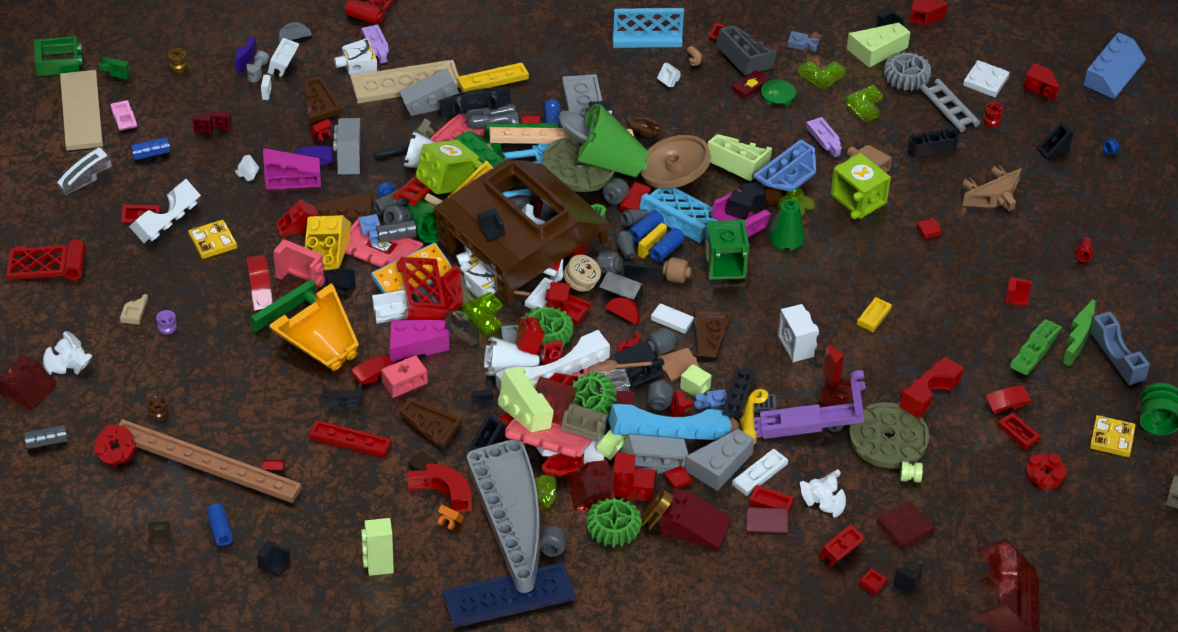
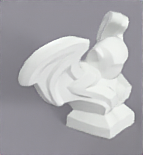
M68 331L63 332L64 338L55 346V350L59 352L58 355L53 354L51 347L46 349L43 356V366L48 375H52V372L65 374L67 368L74 369V373L78 375L91 361L92 355L84 354L81 342Z
M839 469L834 470L824 478L813 479L809 483L805 481L800 482L801 493L807 505L812 506L814 502L820 503V510L833 513L832 516L834 518L843 512L846 505V496L842 489L836 495L832 493L838 489L836 478L841 474Z

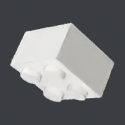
M802 304L781 309L778 337L792 362L814 357L819 330L817 325L813 324L809 311H806Z

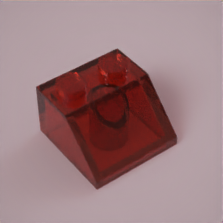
M24 354L0 376V394L30 410H33L57 385L56 381L38 361Z
M608 460L587 462L567 477L574 511L591 509L592 504H597L598 500L604 502L606 497L612 500L615 495Z

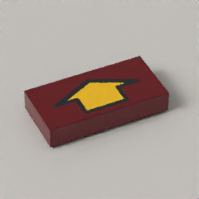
M756 70L734 84L732 90L745 99L761 89L762 85L769 81V78Z

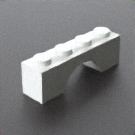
M185 179L167 194L169 200L168 213L156 214L148 210L129 227L143 243L149 239L153 241L160 235L159 230L163 229L165 231L173 224L171 220L174 218L178 220L185 214L184 209L188 208L190 210L197 204L196 199L201 195Z

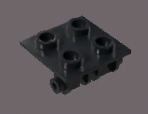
M647 341L613 354L618 364L652 362L650 366L621 368L632 388L665 374L662 368L664 360L656 358Z

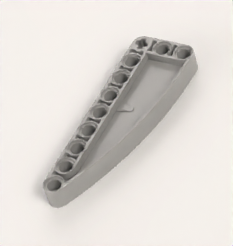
M511 439L470 451L467 454L470 477L514 585L519 592L528 593L535 586L539 564L541 537L539 505L533 470L522 441L519 442Z

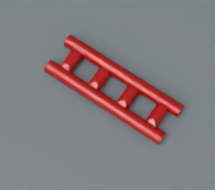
M414 176L393 194V198L395 200L399 198L407 199L412 206H415L432 190Z

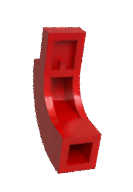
M265 254L245 256L254 311L262 310L273 303Z
M426 464V470L406 472L408 491L439 490L449 498L451 509L457 512L472 511V496L469 484L456 470L440 464Z

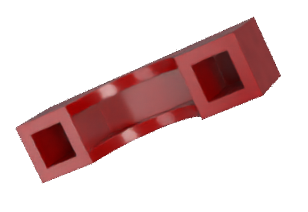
M944 357L939 362L936 361L932 368L926 370L919 379H915L910 387L903 389L900 394L901 402L899 407L920 418L930 408L933 393L930 390L944 389L951 391L960 383L964 367L947 357Z

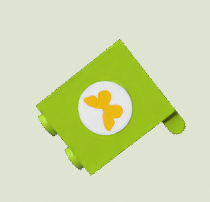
M459 140L423 144L415 177L436 194L449 193L456 190L476 171V168L482 165V162L478 160V155Z
M859 153L834 168L830 194L851 211L852 219H861L887 203L891 177L866 156Z

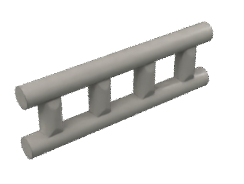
M940 79L935 80V86L928 88L925 84L920 86V90L960 132L965 131L966 127L964 125L972 123L975 127L980 124V121ZM942 91L946 96L938 99L934 93ZM951 101L956 107L948 109L944 104ZM962 112L966 117L958 120L954 114Z

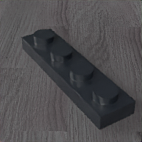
M736 368L722 415L742 419L755 371H750L746 368Z

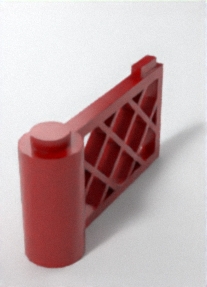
M349 0L345 7V15L379 25L384 21L385 12L395 0H368L367 2ZM383 4V7H382V8H381V7H378V6H375V5Z
M71 240L67 245L28 248L27 246H15L14 249L10 250L6 278L7 280L65 276L70 280H78L83 273L86 245L80 240ZM56 252H62L56 258L52 256ZM39 253H42V254H43V255H42L41 257H39L38 259H35V258L33 257L34 255L39 254ZM15 255H24L19 260L15 259ZM47 258L51 260V262H49L46 265L42 264V262ZM29 259L32 261L27 267L23 265ZM56 264L60 267L59 270H50ZM37 265L41 268L38 271H31ZM18 267L22 269L18 273H12Z
M401 257L397 261L398 272L402 273L408 308L404 312L405 320H449V309L445 306L437 259ZM406 264H412L416 269L412 272L406 267ZM432 265L433 271L430 273L423 266ZM418 270L427 276L424 280L415 274ZM410 278L419 283L416 288L409 283ZM428 279L436 284L434 289L426 283ZM421 286L430 292L427 296L418 290ZM415 294L422 301L412 302V295ZM433 295L438 299L439 303H433L428 298Z

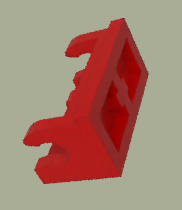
M850 524L823 546L818 557L821 560L827 557L830 560L829 567H833L836 562L840 561L866 538Z

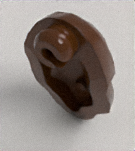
M628 117L626 119V124L630 129H633L634 132L641 134L643 137L654 138L662 132L661 124L645 117Z

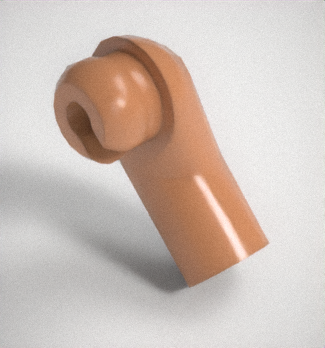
M691 45L687 49V52L692 56L691 58L689 57V61L692 66H698L703 55Z

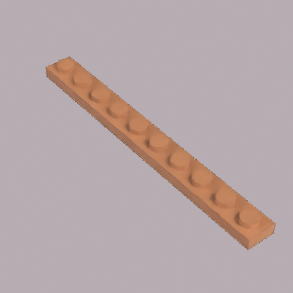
M123 419L119 423L120 426L127 428L133 434L136 447L291 503L294 502L302 489L301 483Z

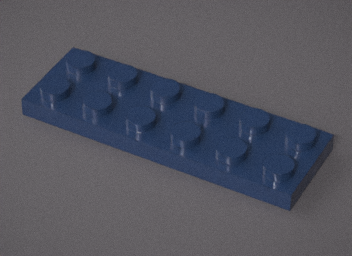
M564 563L538 568L535 586L528 593H521L516 589L511 575L442 590V596L453 628L575 600V592Z

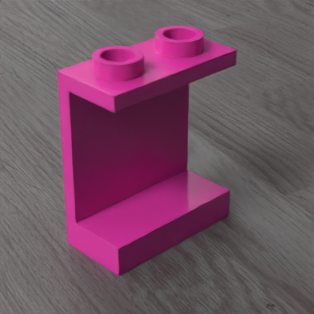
M732 193L714 201L710 215L717 221L742 220L726 214ZM766 209L756 215L750 212L745 220L747 236L749 237L767 228L771 213Z

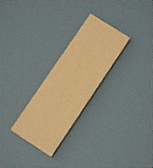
M453 60L350 76L357 103L402 97L399 92L400 90L448 68L456 87L459 88L457 84V77L459 75Z
M96 70L60 73L66 151L103 147Z

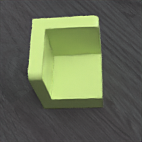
M691 365L681 375L680 388L694 397L699 393L705 394L711 387L712 375L695 365Z
M610 429L597 444L596 449L611 460L623 446L628 435H613Z

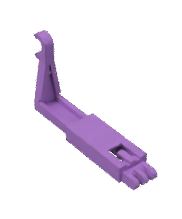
M857 370L850 374L854 403L821 408L817 404L760 412V417L754 418L756 438L763 437V439L814 433L821 432L822 428L864 423L861 390L866 389L863 381H855L863 379L864 372Z

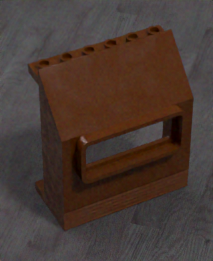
M512 159L503 161L434 207L439 244L451 254L456 250L455 237L494 272L497 297L508 307L515 304V290L594 237L599 236L601 245L608 242V228L612 226L610 222L542 163ZM520 181L555 211L557 215L544 224L537 225L502 192ZM496 208L504 222L505 236L488 242L479 228L477 214Z

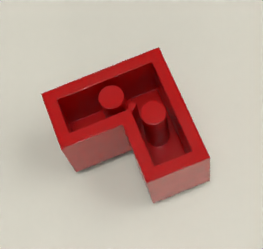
M616 453L612 497L652 501L655 470L635 468L636 455Z

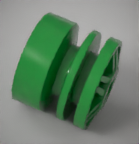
M1154 383L1143 389L1140 402V424L1143 429L1156 435L1175 433L1178 430V388L1167 383Z

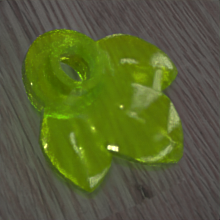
M796 188L792 192L788 191L787 195L780 198L778 202L779 209L784 200L792 199L797 201L800 206L801 217L804 215L805 209H814V201L806 197L800 188Z
M542 475L534 479L538 501H541L542 505L548 509L556 499L555 488L557 482L554 476Z

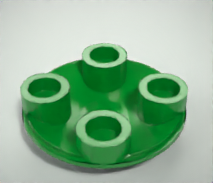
M773 79L762 85L761 94L764 97V102L768 104L790 105L796 96V89L786 80Z

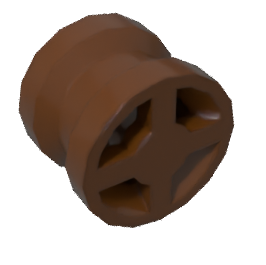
M153 395L148 398L149 417L154 420L165 418L168 414L166 398L162 395Z

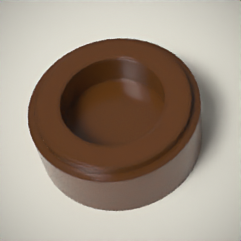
M773 188L765 189V204L777 205L781 199L780 191Z

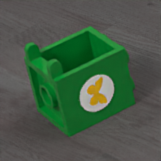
M745 220L707 221L704 255L709 280L746 278L749 242Z

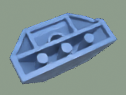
M801 139L753 174V177L767 187L779 191L792 192L816 174L815 148Z

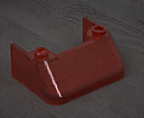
M1007 538L977 548V552L988 562L987 574L989 579L997 584V605L977 612V616L993 632H1040L1039 576L1036 568Z

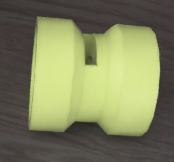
M902 461L900 481L907 482L912 479L916 483H921L922 463L916 462L912 466L909 462Z

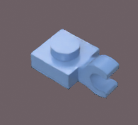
M377 214L359 217L362 235L369 236L371 245L378 244L376 226H379L380 223Z
M723 389L707 391L706 396L702 393L696 394V401H694L695 409L709 407V409L723 410L727 393Z

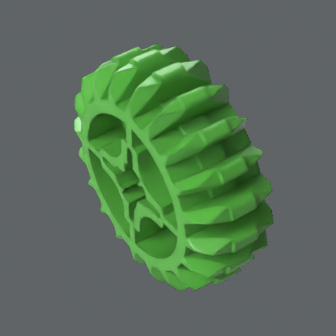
M545 305L544 308L537 306L536 310L531 309L529 313H526V318L531 316L538 319L545 334L542 343L551 340H562L563 348L565 343H569L573 335V324L571 317L567 316L566 311L561 312L560 308L554 309L553 306L547 308Z
M592 371L591 374L585 372L584 377L578 375L577 381L572 380L573 386L568 387L570 392L565 394L568 398L564 401L567 411L571 403L579 405V402H582V406L609 416L608 411L612 408V403L617 402L615 398L617 392L614 390L615 385L608 377L602 373L597 374ZM598 386L602 387V394H599Z
M615 496L612 500L606 497L604 502L598 500L597 504H592L591 509L587 513V531L591 533L592 539H596L597 543L604 542L605 547L608 544H611L613 548L616 544L622 547L624 542L630 544L631 540H635L640 532L642 524L640 511H637L636 505H631L630 500L624 502L623 497L620 500H616Z

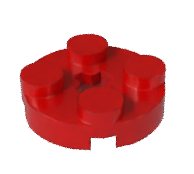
M108 425L97 436L94 451L105 464L118 466L117 464L126 463L133 457L136 451V443L133 434L127 428L120 425ZM118 441L120 447L111 450L112 443Z
M1057 454L1032 455L1025 470L1028 481L1031 484L1033 481L1035 484H1038V488L1044 490L1058 488L1064 482L1067 473L1065 464ZM1041 470H1048L1049 474H1046L1045 471Z

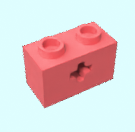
M416 355L381 369L382 383L393 398L428 384L427 369Z

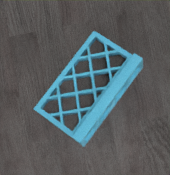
M684 8L614 9L613 48L682 47ZM655 14H660L662 16L658 20L653 18ZM673 14H680L675 20L670 17ZM618 15H626L627 18L622 21L618 18ZM637 15L645 16L640 21L635 18ZM630 20H633L636 23L632 27H629L626 24ZM647 20L653 22L649 27L643 24ZM664 20L670 22L666 27L661 24ZM622 26L627 29L626 31H617ZM639 26L644 29L643 31H635ZM656 26L662 29L660 31H652ZM673 26H675V27H677L679 30H669V29H671Z
M658 188L650 195L645 193L641 198L640 209H647L649 213L657 210L664 218L663 224L672 229H680L685 236L698 243L704 240L707 225L703 223L707 224V221H717L714 218L708 217L712 212L711 206L676 188ZM666 190L672 194H663V192ZM665 199H674V202H666ZM678 199H683L687 202H678ZM680 207H689V210H681ZM693 207H698L702 210H694ZM695 215H704L705 218H696Z

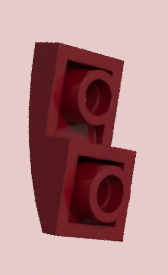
M210 112L192 117L194 132L212 133V129L231 130L232 127L231 112Z

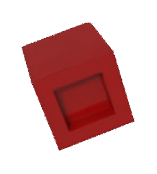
M1010 277L1005 303L1027 307L1032 281Z

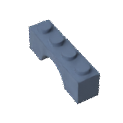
M1106 312L1094 316L1090 333L1128 385L1145 381L1150 364L1140 351L1132 353L1125 346L1121 336L1120 324L1113 314Z

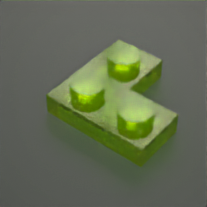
M808 60L798 67L797 73L824 90L846 75L847 69L836 61H832L821 68L811 60Z
M871 85L845 96L844 102L864 122H868L880 116V110L874 104L883 100L884 94L874 85Z
M492 292L464 304L462 310L486 336L499 330L502 326V323L493 313L501 310L503 304Z

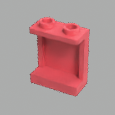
M283 239L273 251L275 277L282 280L287 273H290L307 281L312 279L316 283V292L325 282L323 255Z

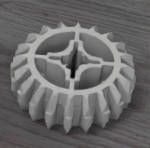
M903 51L900 54L897 52L896 55H891L890 58H887L884 65V78L887 79V83H891V87L896 86L897 90L901 88L904 91L909 89L912 92L913 89L919 90L921 85L928 84L931 77V67L928 64V60L924 59L923 56H918L917 53L911 54V51L909 53Z

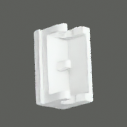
M283 38L270 60L268 73L272 75L275 69H278L280 71L279 76H283L285 68L288 67L299 44Z
M405 290L372 295L373 313L376 323L405 319L404 312L405 309H408Z

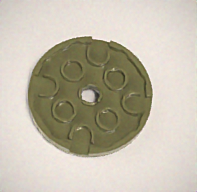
M568 137L554 141L545 149L542 164L573 191H598L610 182L614 176L615 171L578 161L579 148L582 146V143L576 144L569 140Z
M883 402L868 405L863 410L865 422L850 424L849 440L851 446L862 459L876 467L901 468L902 461L913 464L924 455L929 442V430L922 417L917 418L899 407L900 404ZM890 433L893 435V437H890V439H888V437L884 434Z

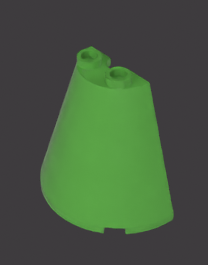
M594 104L586 112L584 124L590 127L589 137L579 148L577 160L637 177L639 172H644L648 163L645 160L649 155V150L601 104Z

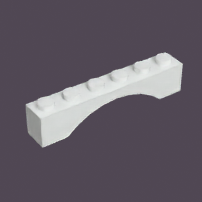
M596 330L582 336L574 349L563 358L543 366L524 367L526 370L524 374L529 380L534 381L535 386L533 387L537 390L545 386L555 373L572 375L575 372L587 369L589 366L610 358V345L600 331ZM512 366L507 369L517 368V366ZM504 370L496 373V387L499 391Z

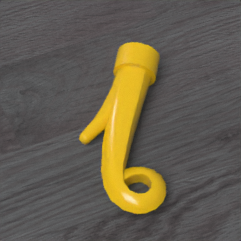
M756 389L749 395L742 419L739 418L742 432L754 438V444L757 437L754 425V404H761L767 400L768 392L764 389Z

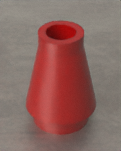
M1083 237L1075 250V256L1080 262H1088L1094 255L1092 240L1089 237Z

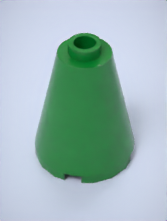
M792 199L784 200L781 203L768 231L769 242L778 249L790 248V250H794L804 243L805 232L800 206L797 201Z
M423 200L415 206H412L409 202L406 208L410 212V219L414 220L419 238L426 243L438 242L435 206Z

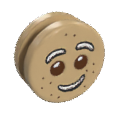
M576 255L565 266L563 275L567 284H570V287L577 291L586 292L591 290L596 282H598L601 270L597 262L591 257Z

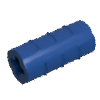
M550 99L544 103L545 123H558V127L562 128L559 121V114L561 113L560 104L557 100Z
M167 137L133 144L131 145V151L134 161L170 153V146Z
M653 210L640 219L639 222L633 224L628 229V232L633 235V242H640L660 223H664V218L660 212Z
M677 228L667 232L664 237H661L649 249L650 257L656 262H660V260L668 257V254L673 252L685 240L683 232Z
M221 503L211 504L206 510L215 543L218 546L228 545L233 541L224 505Z

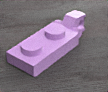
M374 25L361 28L364 39L368 38L375 56H378L380 63L387 62L388 44L379 26Z
M823 117L806 122V128L826 151L829 150L834 158L841 156L842 147L840 146L839 137Z

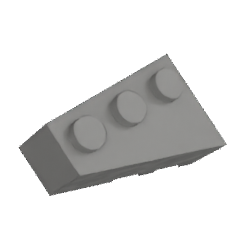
M448 68L399 91L411 116L440 110L439 100L459 93Z
M338 118V125H335L333 148L334 151H337L338 174H360V118Z
M737 429L687 455L685 470L718 491L753 454L754 438Z
M631 434L628 435L619 452L636 455L635 468L653 469L657 471V474L668 472L681 465L684 468L686 456L689 455L684 439Z

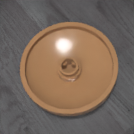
M692 135L672 136L657 142L648 149L649 155L645 160L648 164L644 172L640 171L643 180L652 187L661 189L680 187L694 181L706 171L711 161V153L707 143L699 137Z

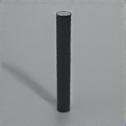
M409 144L374 152V157L379 159L405 153L408 151Z

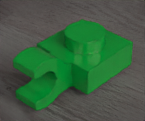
M103 57V64H98L99 70L109 71L111 76L126 80L130 76L129 63L113 58L110 60L108 57Z

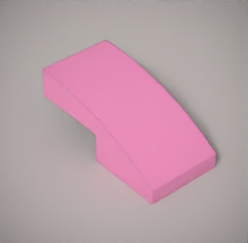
M128 100L110 104L119 131L137 127Z

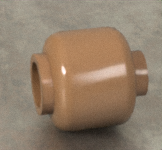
M675 257L665 261L663 267V275L667 281L680 284L684 283L686 278H690L692 268L689 267L687 260Z

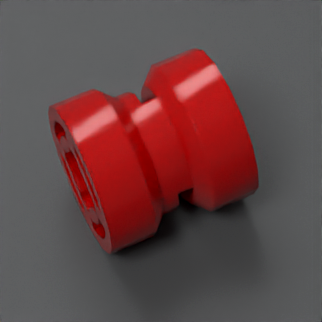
M996 102L986 105L983 118L985 125L989 127L1000 125L1003 114L1002 105Z

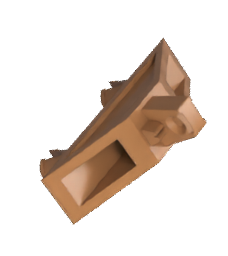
M998 165V168L994 166L991 173L997 179L978 186L971 177H969V181L965 179L962 186L968 192L964 194L962 206L997 207L1001 205L1008 211L1014 210L1016 201L1013 193L1020 181L1022 168L1007 174L1000 165Z

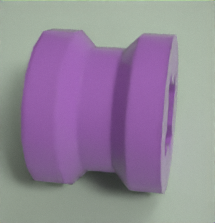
M163 310L157 314V328L160 333L166 335L176 331L177 324L174 312Z

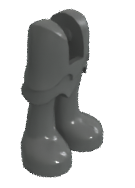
M514 104L498 107L497 109L493 108L492 110L488 107L473 109L465 113L468 126L472 129L486 128V124H519L518 113Z

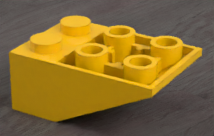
M343 215L308 217L305 248L323 255L324 271L340 268L350 240L351 222Z

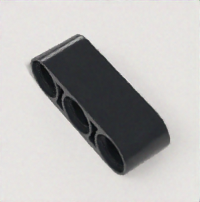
M948 128L913 134L909 138L907 153L913 158L954 152L957 149L959 132Z

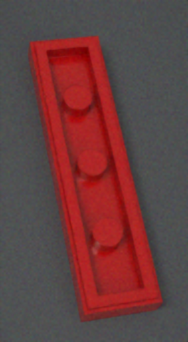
M319 420L315 421L309 433V439L385 458L391 446V439Z

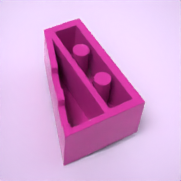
M263 148L266 190L321 187L319 158Z
M391 320L390 360L394 364L396 360L410 358L415 355L425 354L427 356L448 351L450 337L449 320Z

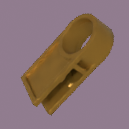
M665 490L658 494L643 513L642 526L648 522V529L651 530L671 504L672 494Z

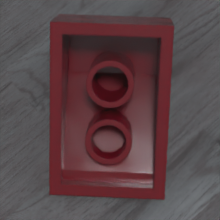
M674 488L671 504L661 517L660 533L719 551L731 522V517L694 493Z

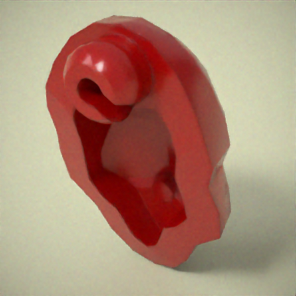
M561 453L551 455L543 463L542 473L558 478L573 475L583 466L584 457L581 455V457L576 456L573 458Z

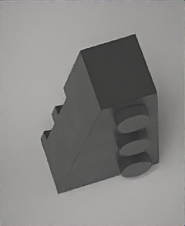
M734 25L719 30L716 46L744 75H749L756 70L760 72L773 68L777 55L776 50L772 49L770 51L764 47L763 42L759 41L757 43L751 39V35Z

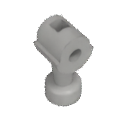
M258 51L255 54L254 64L246 65L247 77L250 82H257L260 78L262 79L261 67L266 65L269 60V55L264 51Z

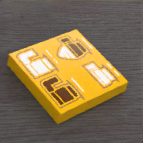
M224 220L188 230L189 237L201 259L237 248V243Z
M1096 415L1090 449L1130 457L1136 424Z

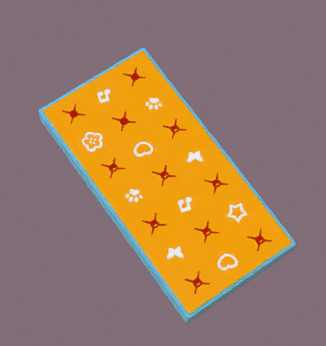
M436 243L405 256L437 259L440 278L452 268ZM397 261L371 272L372 279L383 294L404 290L402 273L398 272ZM406 264V267L412 272L416 269L412 264ZM432 265L423 266L430 273L433 271ZM419 270L415 273L422 280L427 277ZM409 279V283L415 288L419 285L414 279ZM430 279L426 281L428 282L429 286L434 284V282Z

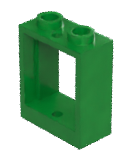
M77 36L34 40L37 76L79 72V65H83L82 55H79L82 54L81 43L77 42ZM74 53V58L43 60V55Z

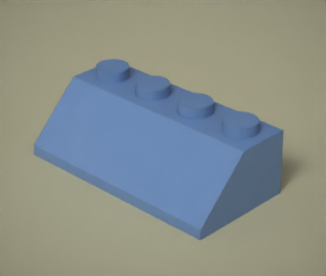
M1118 32L1087 69L1084 86L1115 99L1146 61L1135 40Z

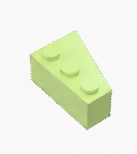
M900 23L852 32L848 34L847 50L870 68L891 57V55H895L897 52L899 53L908 48L910 31Z
M719 134L715 135L707 144L711 153L710 162L749 181L754 179L753 174L770 163L771 147L763 149L755 147V143L750 142V145L739 143V139Z
M525 368L505 369L503 371L498 405L530 432L551 429L554 411L542 393H537L533 387L535 386L534 381L529 380L524 374L526 373Z
M390 518L365 520V529H361L364 568L368 567L369 576L394 573Z

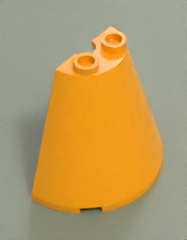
M332 283L317 292L315 302L291 319L283 315L269 325L273 333L333 371L338 370L347 359L350 361L358 354L356 352L359 346Z

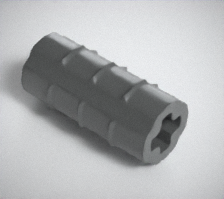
M395 189L391 193L388 192L386 195L380 196V198L372 203L374 211L381 216L387 207L391 205L404 206L410 201L404 198L395 200L393 194L399 190Z
M414 220L376 226L379 242H389L391 240L416 236Z
M62 424L24 432L26 448L29 450L67 442L65 426Z

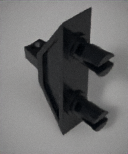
M480 88L439 100L442 117L462 115L468 110L486 107L491 110L492 108L497 109L505 105H512L509 88Z

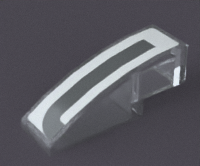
M101 146L95 148L70 166L56 181V186L65 195H68L97 180L96 174L112 166L110 155Z

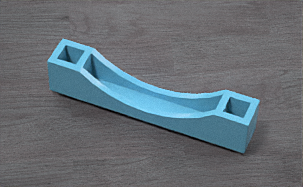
M612 404L608 418L613 435L631 434L718 440L729 434L732 426L729 417L722 415L723 410L707 409L693 416L668 417L649 413L633 405Z

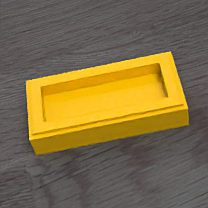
M660 223L639 242V257L645 258L649 254V249L661 237L666 235L667 225Z
M875 297L857 320V325L874 332L892 309V304Z

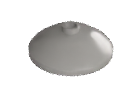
M561 111L559 121L564 131L571 137L570 139L574 143L583 144L589 137L590 127L584 124L585 118L570 111Z

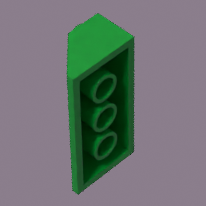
M468 130L455 137V140H459L478 155V160L482 164L487 160L494 168L509 159L483 136ZM519 181L518 183H516L515 185L511 186V187L508 188L507 190L513 188L514 186H516V185H518V184H520V183H522V182Z

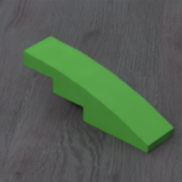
M1093 299L1072 322L1063 363L1068 366L1076 359L1086 342L1095 310L1096 301Z
M1045 319L1030 334L1029 340L1021 347L1020 353L1012 360L1010 368L1028 375L1050 348L1062 327Z

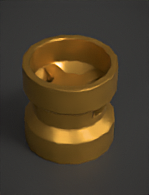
M181 48L171 49L168 52L170 70L176 73L185 71L187 69L185 50Z

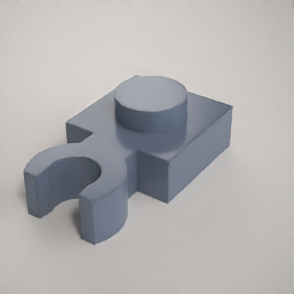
M792 31L787 47L803 51L805 48H808L810 51H817L819 39L808 38V34Z

